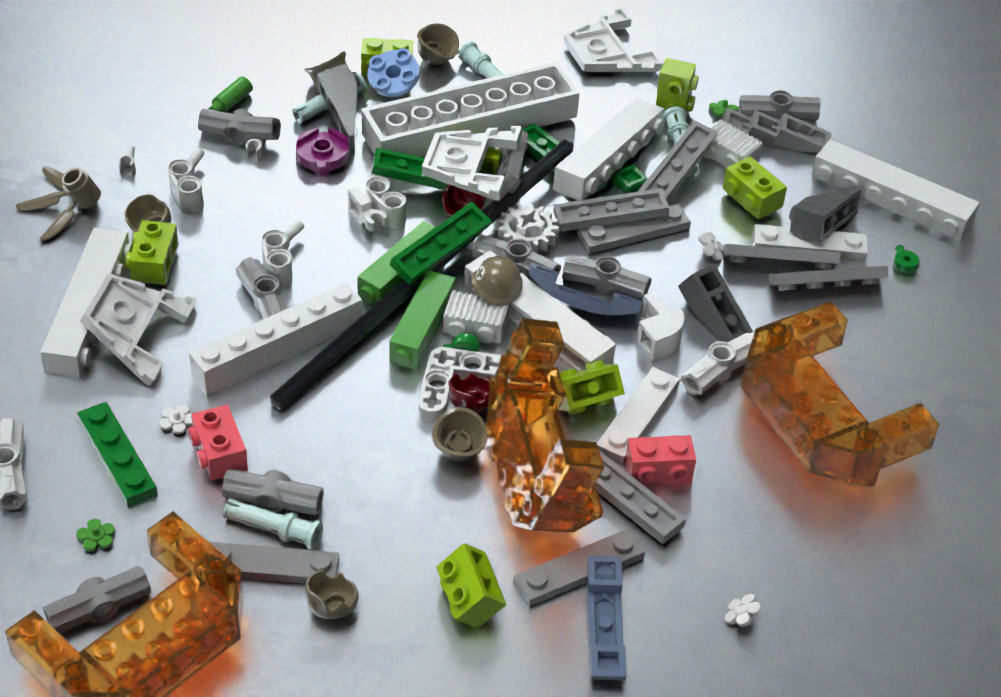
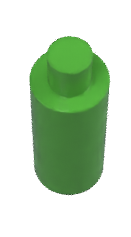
M239 76L212 99V105L209 109L228 112L253 91L251 81L245 76Z

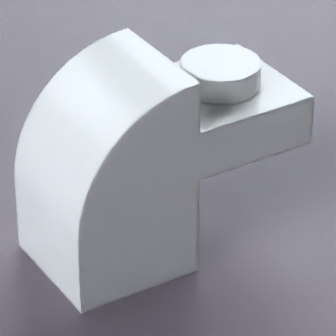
M655 292L644 295L641 312L644 320L639 322L637 343L652 361L672 354L679 347L684 325V313L680 306L669 310L666 302L662 301Z

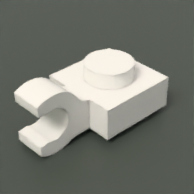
M357 185L347 189L348 211L361 226L365 225L371 232L374 231V222H380L384 227L387 226L386 213L373 209V202L368 194H364Z

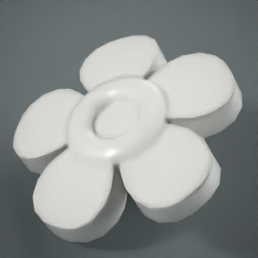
M709 231L698 236V241L704 245L702 247L703 253L707 257L712 256L715 261H720L723 258L722 252L724 247L720 241H716V236Z
M178 405L175 410L171 407L164 408L161 412L163 419L159 422L160 428L165 431L172 429L175 434L184 433L186 426H192L189 407Z
M747 594L742 600L734 599L728 605L730 611L725 615V620L729 625L737 622L740 627H744L751 622V616H756L761 612L762 606L757 602L754 594Z

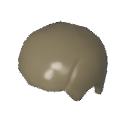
M154 194L136 197L129 202L124 211L125 221L133 232L139 231L142 220L170 223L172 220L170 208L167 207L164 201L157 199Z
M322 569L310 575L305 584L309 609L318 617L340 619L348 616L356 608L359 599L358 590L355 583L346 579L342 573H339L336 577H329L325 570Z

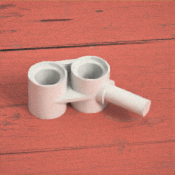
M196 148L188 159H175L167 166L170 191L179 209L185 213H196L204 206L202 182L198 177L194 176L195 167L205 155L201 148Z
M377 175L367 179L365 182V194H368L372 199L373 209L386 213L387 226L385 227L388 229L403 227L406 223L405 196L399 192H390L388 177Z
M299 219L284 232L278 229H271L264 232L261 236L264 268L269 275L275 276L278 279L280 288L288 286L293 281L292 255L288 247L290 246V241L305 228L304 223Z

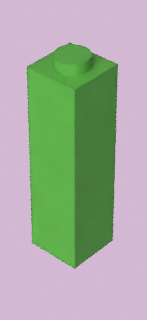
M423 220L357 276L359 297L365 303L374 305L401 282L403 278L389 265L391 259L435 227Z
M430 270L426 273L389 341V362L416 370L419 368L443 322V316L450 295L455 290V277Z

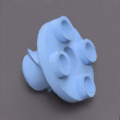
M407 49L387 51L373 56L369 61L368 80L372 89L380 95L394 98L403 97L419 81L420 67L418 61Z

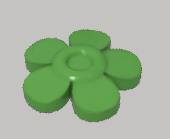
M727 99L709 104V109L713 111V114L722 117L727 107L735 111L739 110L737 105H729Z
M91 519L87 522V528L77 530L76 537L78 541L83 542L82 546L86 551H95L97 544L100 548L106 549L113 543L111 536L115 533V527L111 523L102 525L99 519Z

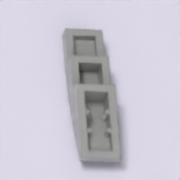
M727 107L722 115L723 122L731 124L732 127L735 126L741 132L744 131L745 134L748 133L754 139L757 138L758 141H762L763 145L773 148L819 153L831 139L832 134L786 113H783L780 120L757 110L749 117Z

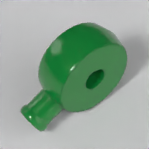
M897 245L895 247L897 253L893 258V268L903 275L914 274L919 268V257L914 252L905 250L903 245Z
M461 333L455 336L452 344H444L443 347L479 352L480 342L472 334Z

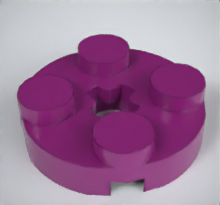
M319 128L307 130L296 140V160L305 168L314 170L315 174L326 175L330 170L337 169L349 161L350 149L348 138L340 131L328 128V132H319Z

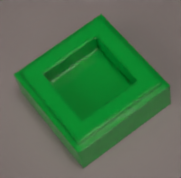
M634 164L611 175V181L624 194L638 192L648 179Z

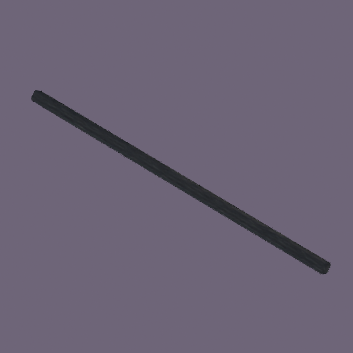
M567 139L562 140L519 178L521 182L512 194L507 192L499 201L493 200L486 206L482 212L491 220V224L501 216L502 212L505 213L509 207H512L555 169L560 162L574 151L573 143ZM475 238L430 269V271L438 272ZM426 273L410 285L404 279L273 392L270 395L271 404L278 409H283L417 291Z

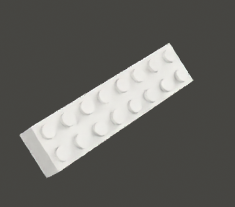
M554 62L361 108L362 135L373 154L377 147L422 157L426 156L435 133L470 130L471 134L486 133L487 128H498V132L511 131V126H522L523 129L535 123L537 126L542 127L578 118L580 92L560 64Z

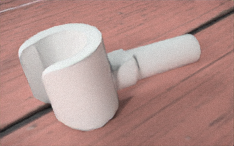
M248 140L245 145L247 156L250 155V152L256 151L257 158H261L263 156L262 145L265 140Z
M133 145L128 146L127 154H123L118 158L120 172H122L125 166H130L132 173L136 171L133 157L135 147Z

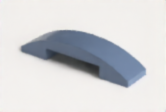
M531 263L528 271L533 280L546 292L577 309L597 314L624 315L640 312L642 307V301L617 292L613 293L611 302L556 284L559 272Z
M588 556L587 558L588 652L591 679L626 680L627 677L621 598L623 586L622 561L619 556Z

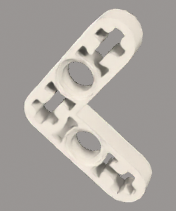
M447 347L434 349L429 355L418 399L419 416L425 421L436 422L446 412L450 397L448 381L454 374L457 373L460 379H466L470 373H474L476 377L489 379L494 385L505 386L511 384L515 379V361L503 355ZM468 363H476L480 366V368L476 370L467 369L465 365ZM439 380L444 382L445 385L436 388L432 387L430 383ZM431 398L436 399L434 408H429Z

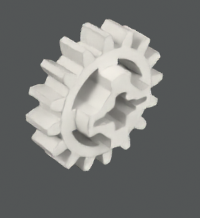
M518 204V209L515 210L509 207L508 213H501V219L498 220L497 225L498 239L506 242L513 239H524L531 244L533 252L538 254V249L546 252L548 251V245L554 246L555 239L558 238L557 218H552L553 213L551 211L544 213L543 206L535 209L533 204H529L528 208Z

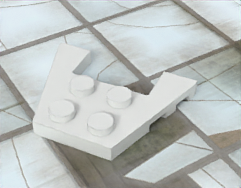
M623 6L616 8L615 13L609 16L606 13L599 16V21L591 25L587 22L564 34L563 42L583 72H660L664 63L655 49L636 54H630L614 32V30L631 27L632 18Z
M511 126V131L498 132V128H487L486 133L471 134L470 130L435 133L422 164V175L499 201L505 185L504 176L482 174L479 171L488 147L517 150L522 136V126Z
M108 273L80 322L145 385L150 387L164 361L141 349L136 344L156 309L184 324L198 299L188 295L186 298L174 296L173 291L163 288L161 292L145 287V283Z

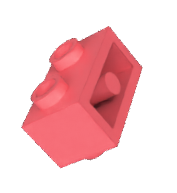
M228 404L192 413V427L188 428L189 439L192 447L198 446L199 451H196L200 469H207L210 480L224 477L226 471L230 469L248 471L246 448Z
M691 435L628 438L625 457L626 472L644 486L692 484L696 456Z

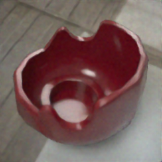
M450 184L447 185L442 195L444 210L450 217L471 202L482 210L486 201V197Z
M456 373L448 381L450 400L455 407H464L480 413L489 409L496 400L495 385L487 378L476 377L474 373H470L466 379H460Z

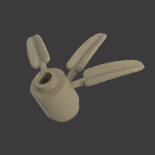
M42 167L46 178L63 191L53 192L15 205L21 211H31L56 205L59 203L60 197L66 195L71 197L72 202L61 212L53 224L40 237V240L47 241L62 231L74 217L75 212L72 210L76 205L79 208L85 209L93 207L98 203L101 197V190L86 171L80 168H71L62 173L51 167Z

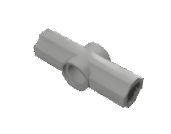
M775 90L770 96L741 95L738 112L751 117L754 111L757 110L780 120L783 113L800 120H819L821 102L820 97H795L787 91Z
M230 469L225 473L222 486V497L252 502L257 507L274 513L287 509L317 515L320 513L324 496V487L291 481L288 475L277 470H270L264 475Z
M136 566L106 580L101 577L89 578L79 585L76 593L43 606V612L52 633L57 635L88 620L94 623H101L111 619L117 613L120 606L152 593L151 585L143 568Z

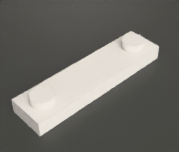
M759 224L754 226L753 246L840 252L841 259L866 261L867 258L866 234L833 231L822 241L818 242L790 232V227Z
M652 367L597 442L596 448L612 461L623 465L625 463L628 438L644 436L678 388L680 379Z

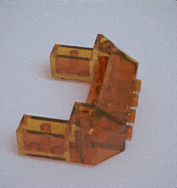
M832 301L756 328L746 358L741 388L809 473L871 488L876 486L880 469L932 449L940 424L922 403L915 404L869 423L813 356L842 346L848 319Z
M522 318L517 330L513 331L510 344L506 352L501 355L500 364L495 375H492L489 381L486 429L492 447V460L496 462L499 473L498 482L503 488L505 508L510 513L513 526L533 531L574 533L601 518L604 513L595 484L605 467L596 442L566 440L558 410L566 397V392L558 368L553 367L565 345L558 322Z
M172 511L147 529L150 555L178 580L80 652L33 610L5 630L11 656L53 697H166L241 639L244 602L241 569Z

